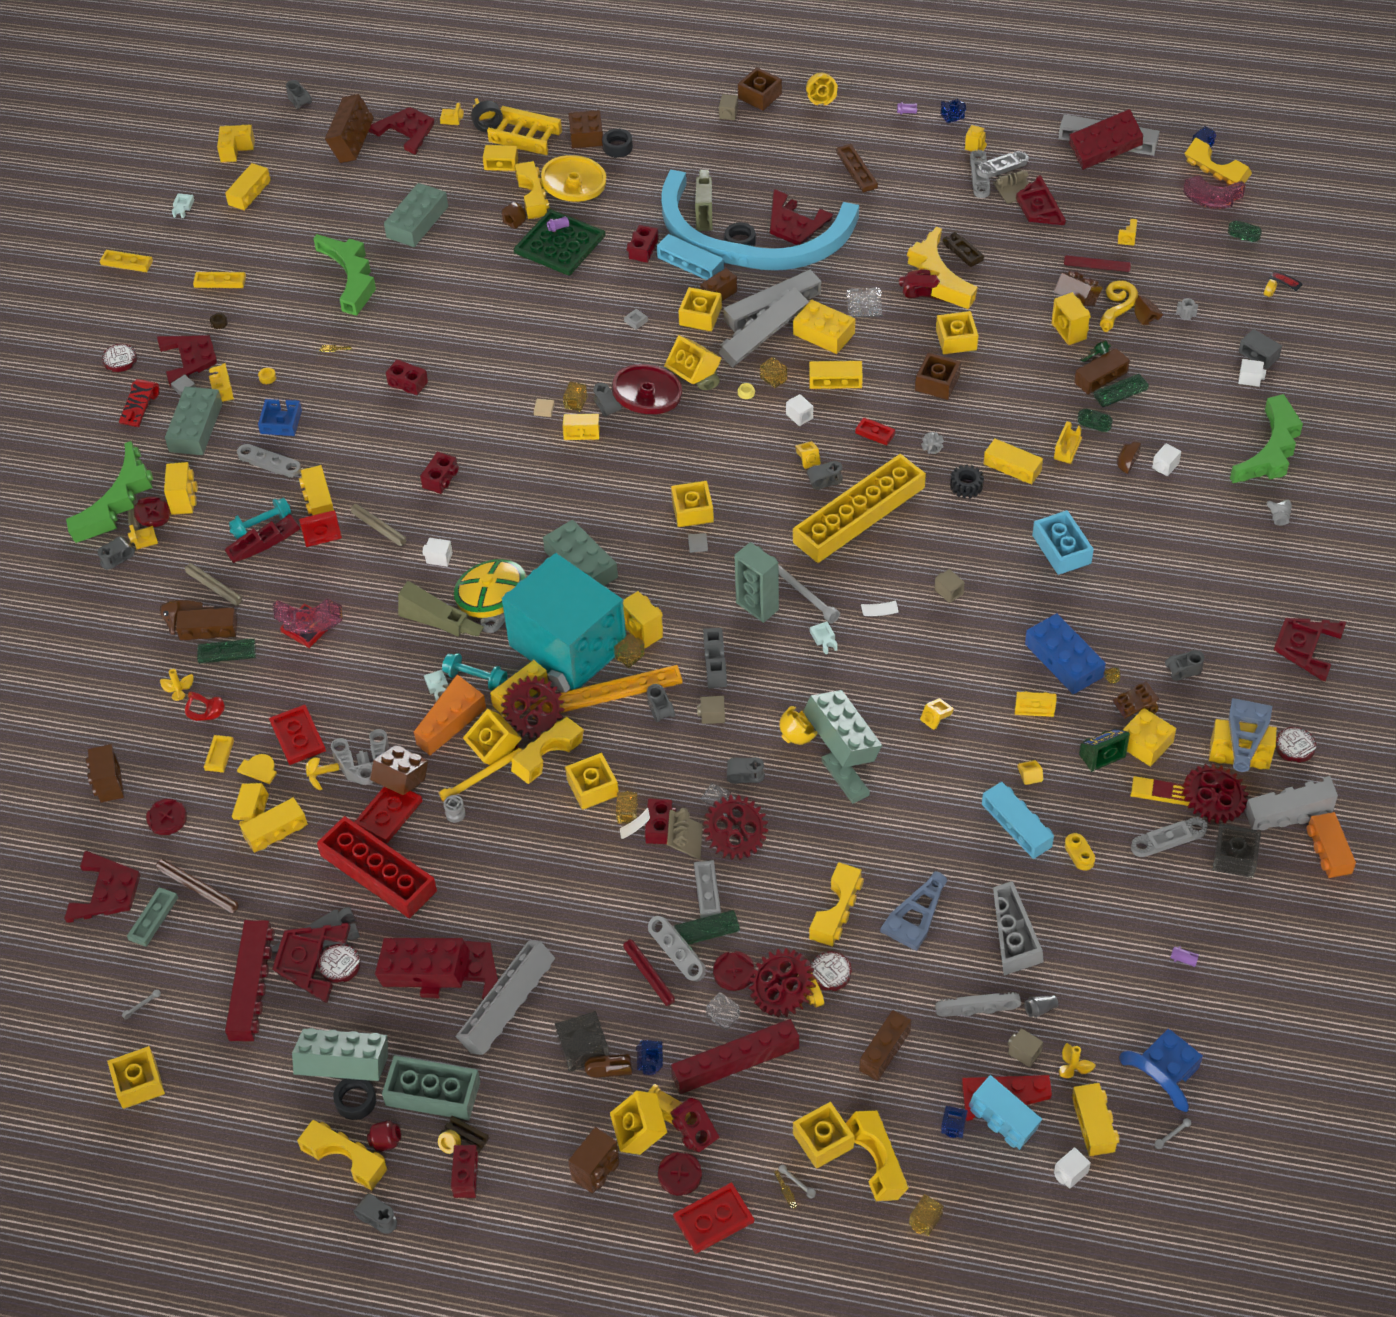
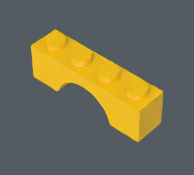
M1198 138L1194 139L1184 153L1189 164L1199 166L1205 173H1212L1213 177L1219 181H1226V184L1231 188L1237 187L1241 189L1252 174L1248 166L1237 160L1225 165L1212 162V150L1209 144Z
M534 161L515 164L519 187L531 190L529 194L524 196L528 219L543 217L547 213V209H549L548 199H545L546 192L542 188L541 178H538L540 177L539 168L535 167Z
M568 717L556 722L550 730L543 732L537 740L530 742L524 750L517 752L513 756L511 771L527 784L531 783L542 774V756L553 750L572 751L582 743L584 729Z
M838 862L831 878V890L837 894L840 900L832 909L816 912L809 928V939L832 947L835 940L840 939L843 930L841 926L843 923H847L850 914L848 910L850 906H854L857 895H855L856 891L861 890L864 879L861 878V869Z
M856 1111L846 1122V1125L854 1135V1143L867 1149L875 1160L876 1174L868 1181L876 1201L898 1200L908 1190V1185L878 1111Z
M312 1120L297 1140L301 1151L317 1160L329 1154H342L352 1160L351 1173L354 1181L371 1191L387 1171L385 1158L377 1152L371 1153L360 1142L354 1143L350 1141L344 1133L334 1132L324 1122L318 1123Z

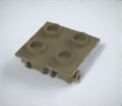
M1024 170L1016 172V174L1013 172L1012 175L999 176L996 182H993L1007 204L1016 202V194L1029 184L1026 179L1028 172Z
M681 808L679 812L670 810L667 845L700 860L703 825L688 818L690 813L686 808Z

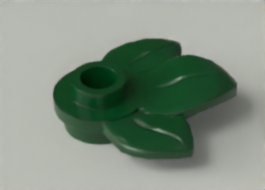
M1107 340L1096 344L1090 350L1091 354L1081 358L1080 361L1085 362L1098 353L1100 355L1110 351L1109 347H1111V344Z

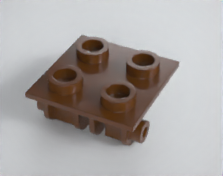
M1146 681L1136 685L1126 693H1121L1112 701L1125 719L1144 708L1153 714L1157 713L1158 705L1156 701L1160 699Z

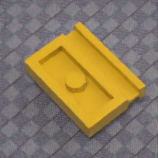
M1017 692L1015 715L1054 717L1056 694L1047 692Z

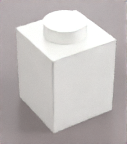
M1242 359L1238 384L1260 387L1261 380H1265L1266 370L1263 369L1264 362Z
M799 394L786 402V415L798 426H801L813 419V405Z
M1166 443L1154 456L1152 468L1168 476L1179 464L1181 451Z
M429 538L427 545L423 547V556H425L426 563L448 567L453 553L451 541Z
M1074 1147L1055 1164V1177L1061 1184H1065L1070 1189L1089 1172L1091 1162Z

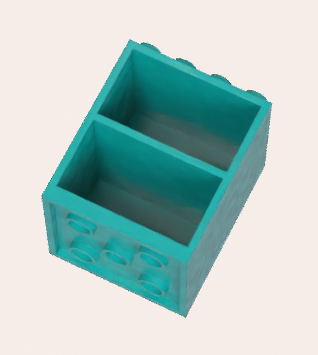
M557 553L548 557L543 564L534 569L524 580L519 581L517 586L511 591L506 592L502 597L509 646L528 660H535L547 670V673L551 670L563 673L570 686V690L581 688L627 647L623 599Z

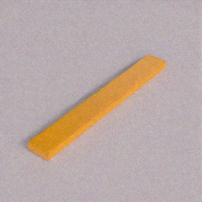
M678 665L570 690L566 693L562 692L558 700L564 701L560 707L565 709L563 712L645 693L652 684H659L666 688L682 684L683 682ZM546 697L540 698L534 705L530 706V711L535 709ZM542 705V710L545 713L551 712L550 706Z

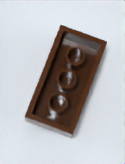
M359 94L342 98L325 137L327 144L340 163L357 160L374 119Z

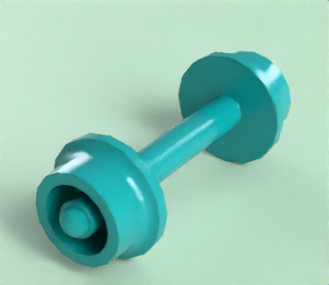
M285 498L273 499L274 508L242 522L237 515L234 520L229 522L230 533L236 539H239L247 533V528L275 515H278L282 520L287 515L292 514L290 504L287 503Z
M460 653L455 655L447 654L442 664V671L449 674L450 678H455L459 671L488 680V689L491 691L508 678V673L501 670L500 666H495L491 673L461 664L462 655Z

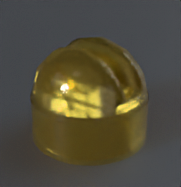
M1112 667L1104 672L1105 678L1109 683L1115 684L1120 681L1121 674L1119 668Z

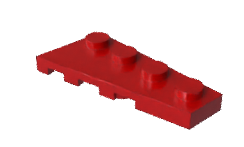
M1050 1075L994 1077L1025 1105L1045 1101L1052 1097ZM988 1077L962 1078L965 1121L973 1120L976 1117L970 1111L969 1103L973 1094Z

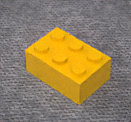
M812 299L793 320V335L835 354H838L855 334V318Z
M1215 720L1209 751V761L1232 765L1234 763L1228 720ZM1239 722L1241 731L1254 733L1258 727L1257 724ZM1268 727L1251 760L1250 767L1257 769L1270 768L1276 747L1277 727ZM1239 739V747L1251 748L1252 741Z

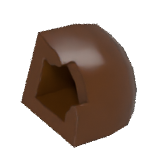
M517 202L502 209L503 223L513 229L518 228L526 219L524 208Z
M1138 295L1134 310L1139 322L1142 325H1149V322L1154 319L1158 321L1164 314L1150 300Z
M1132 442V444H1125L1118 455V467L1126 474L1129 473L1139 456L1141 443Z

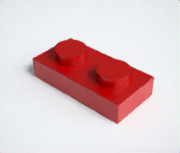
M863 417L855 429V434L887 446L895 435V429Z

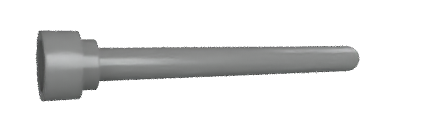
M778 565L779 575L820 609L825 620L829 623L837 621L840 612L835 607L825 605Z

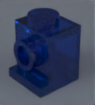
M959 99L946 103L941 101L940 114L947 123L965 118V102H960Z
M1204 126L1193 135L1192 142L1195 138H1198L1209 144L1211 148L1215 142L1216 133L1214 130Z
M641 1040L636 1046L637 1070L643 1071L644 1075H654L663 1067V1041Z
M946 1106L941 1133L951 1138H963L968 1110ZM949 1115L958 1116L961 1119L949 1117Z

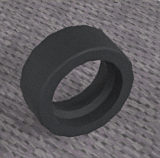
M493 101L480 102L475 105L471 112L474 126L481 132H487L488 128L497 129L503 120L499 106ZM485 112H495L494 117L488 121L478 120Z
M611 129L602 137L603 151L610 157L619 158L627 156L633 149L632 135L625 129ZM614 141H624V142H626V143H624V144H622V145H611V144H610L611 142H614Z
M733 223L725 229L724 241L754 247L756 244V232L747 223ZM736 235H745L749 237L748 239L742 241L732 239V237Z
M343 1079L335 1087L333 1093L334 1104L339 1114L344 1118L358 1120L368 1116L373 1111L376 1104V1094L369 1080ZM360 1088L367 1092V1100L358 1107H346L342 1103V1097L351 1089Z

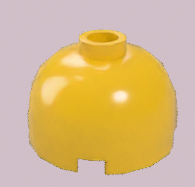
M816 73L807 81L806 94L815 105L822 103L828 105L836 98L838 85L828 73Z
M790 706L779 721L781 736L787 743L806 744L818 732L814 730L815 728L803 711L798 713L795 711L796 707Z

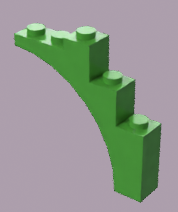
M316 234L313 238L316 251L336 260L348 275L345 291L340 297L342 312L357 316L376 290L374 277L369 276L371 273L369 260L364 258L366 255L364 243L353 239H348L345 243Z
M1284 394L1267 398L1265 412L1271 425V439L1256 456L1232 466L1230 476L1232 483L1243 482L1263 475H1267L1270 480L1287 474L1289 462L1286 458L1294 454L1296 442L1293 438L1300 436L1303 423Z
M132 441L124 443V463L112 487L92 506L66 519L68 532L75 543L117 529V514L134 509L135 494L153 488L151 480H154L153 475L139 459L141 457L138 447H134Z

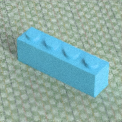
M670 234L657 245V256L659 259L705 280H708L724 269V259L720 256L714 255Z
M1000 782L983 793L982 805L1033 859L1052 848L1054 839L1052 831L1040 822L1036 814L1031 813L1024 801L1019 800L1010 787Z

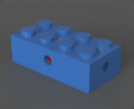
M1057 613L1026 631L1025 645L1073 695L1104 677L1106 663Z

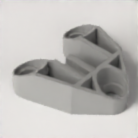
M373 730L369 735L374 760L389 750V742L384 730ZM377 736L384 737L380 742L374 741V738ZM337 738L332 741L331 750L333 757L347 780L362 785L372 784L374 781H371L370 778L373 762L369 761L368 752L359 751V754H356L358 765L354 766L347 740ZM339 745L345 746V749L342 751L335 750Z

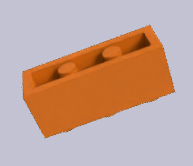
M1335 812L1311 816L1309 825H1307V833L1313 839L1316 854L1320 856L1322 870L1326 871L1328 878L1352 874L1356 861Z

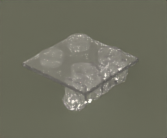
M865 287V292L862 291V288H860V292L859 288L847 290L848 316H883L881 289H878V287L869 288L868 291L867 287Z

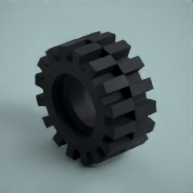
M965 464V467L960 465L959 469L956 467L951 473L950 488L953 490L952 492L954 494L957 493L958 497L963 495L965 499L966 496H969V498H972V495L974 497L978 496V493L980 494L983 490V472H979L980 469L978 467L974 469L973 465H971V468L968 467V464ZM962 480H971V481H973V482H972V483H963V482H961V481H962Z

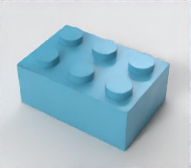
M1068 510L1034 521L1032 536L1058 575L1092 563L1094 549Z
M991 1075L976 1090L969 1103L970 1111L976 1117H982L988 1122L987 1125L992 1131L1001 1133L1011 1147H1017L1019 1150L1036 1132L1042 1121L1040 1116Z

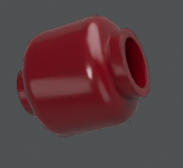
M390 1120L373 1124L370 1128V1133L367 1134L368 1144L373 1146L378 1152L397 1147L399 1141H401V1130L398 1124H394Z

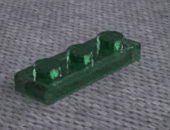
M1136 374L1094 391V398L1102 407H1106L1148 390L1149 384L1140 374Z
M255 638L198 644L197 660L199 664L256 658Z
M734 910L674 925V928L688 945L740 931Z

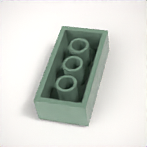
M417 183L384 222L386 238L415 247L448 208L446 192Z
M184 387L165 436L169 452L194 455L204 454L222 407L219 390Z
M573 519L543 537L544 551L550 557L557 553L603 586L618 578L617 563Z
M750 542L735 554L736 603L764 623L779 610L778 561L775 557L765 553L762 548Z
M839 690L811 695L803 713L841 766L844 768L874 762L882 744L845 693Z
M314 1028L303 1029L292 1052L293 1075L379 1081L388 1058L387 1035L358 1033L356 1031L342 1032L337 1030H316Z
M394 1055L382 1096L385 1106L470 1120L480 1085V1077L477 1069Z

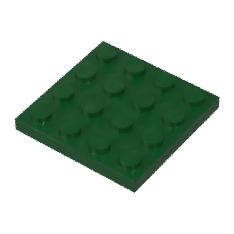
M550 209L513 249L514 254L570 276L602 241L606 234L602 229ZM565 216L568 218L569 227L557 229L556 232L548 230L547 222L550 219L556 220Z

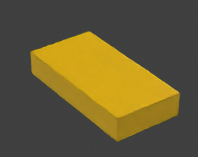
M214 735L204 764L205 771L224 773L234 743L233 737Z

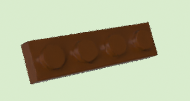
M852 144L836 148L837 155L863 193L878 188L877 181Z

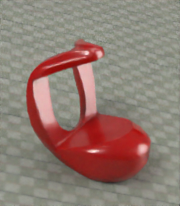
M192 691L188 693L189 700L185 706V714L192 720L216 719L225 710V704L220 697L208 700L198 693ZM193 699L199 700L206 705V712L204 714H197L189 710Z

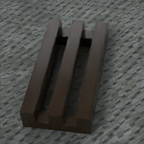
M451 1116L450 1122L446 1123L445 1129L440 1132L442 1134L447 1130L455 1131L462 1138L478 1145V1154L489 1140L487 1134L454 1116ZM461 1140V1145H470Z

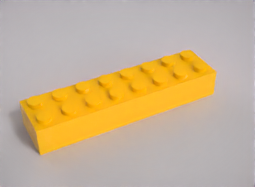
M902 454L897 455L793 528V543L815 562H821L924 489L926 473Z

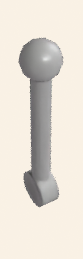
M154 990L152 995L131 1010L124 1011L122 1017L124 1019L130 1018L131 1014L153 998H158L161 992Z
M1188 1118L1184 1119L1180 1126L1162 1140L1157 1139L1155 1147L1162 1149L1166 1141L1183 1128L1189 1127L1191 1120Z
M785 1165L779 1166V1172L786 1174L807 1192L808 1198L812 1199L815 1197L816 1191L814 1189H809L787 1170Z

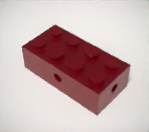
M1128 109L1069 134V144L1082 170L1143 145L1144 135L1131 110Z
M384 938L375 975L383 987L462 988L470 950L463 938Z

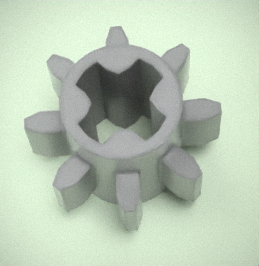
M1190 298L1183 299L1182 302H1178L1176 314H1180V317L1184 320H1189L1192 316L1196 317L1198 304H1195L1194 300Z
M929 432L922 438V448L927 450L928 454H936L943 448L942 435L938 436L937 432Z

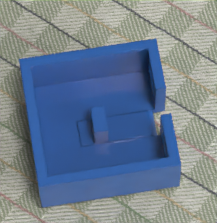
M265 399L258 422L260 434L295 436L302 412L300 401L286 400L287 411H281L278 399Z

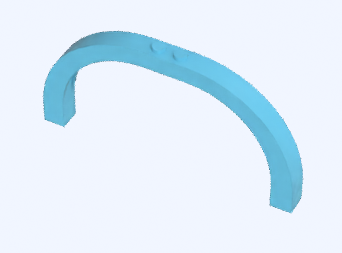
M670 170L661 194L663 220L672 236L720 256L724 259V263L760 270L795 269L825 259L846 243L859 218V205L843 202L834 223L817 238L793 247L759 248L714 239L698 232L684 220L678 209V203L686 187V172Z

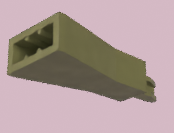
M700 170L699 177H696L695 212L697 231H713L712 177H709V170Z
M410 581L406 582L398 594V616L437 627L457 637L461 633L479 637L484 629L483 626L467 619V613L447 605Z

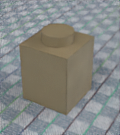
M722 94L719 104V119L735 120L738 111V95Z
M948 569L935 578V591L947 602L951 603L964 594L965 582Z
M724 696L701 697V705H697V715L702 717V724L725 723Z
M1021 1028L1017 1035L1014 1033L1008 1041V1054L1026 1066L1031 1067L1042 1053L1043 1041Z

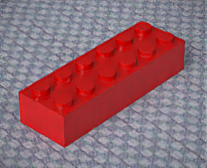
M346 816L337 822L317 842L321 857L409 919L437 892L434 877Z

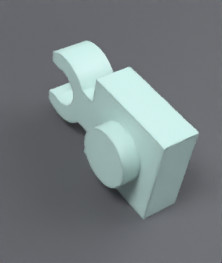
M177 194L173 203V217H176L179 213L181 218L186 216L185 210L190 211L194 202L193 195Z
M828 622L810 627L813 639L817 646L823 644V652L825 654H828V647H833L837 651L835 634Z
M442 670L424 675L430 694L434 693L436 702L448 687Z

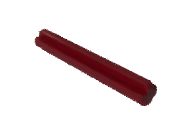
M1069 255L1064 257V265L1120 272L1131 271L1130 262Z
M632 939L626 941L623 944L625 951L665 1006L673 1004L675 997Z

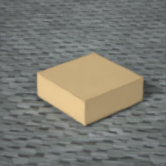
M537 399L534 416L551 417L555 405L554 400Z

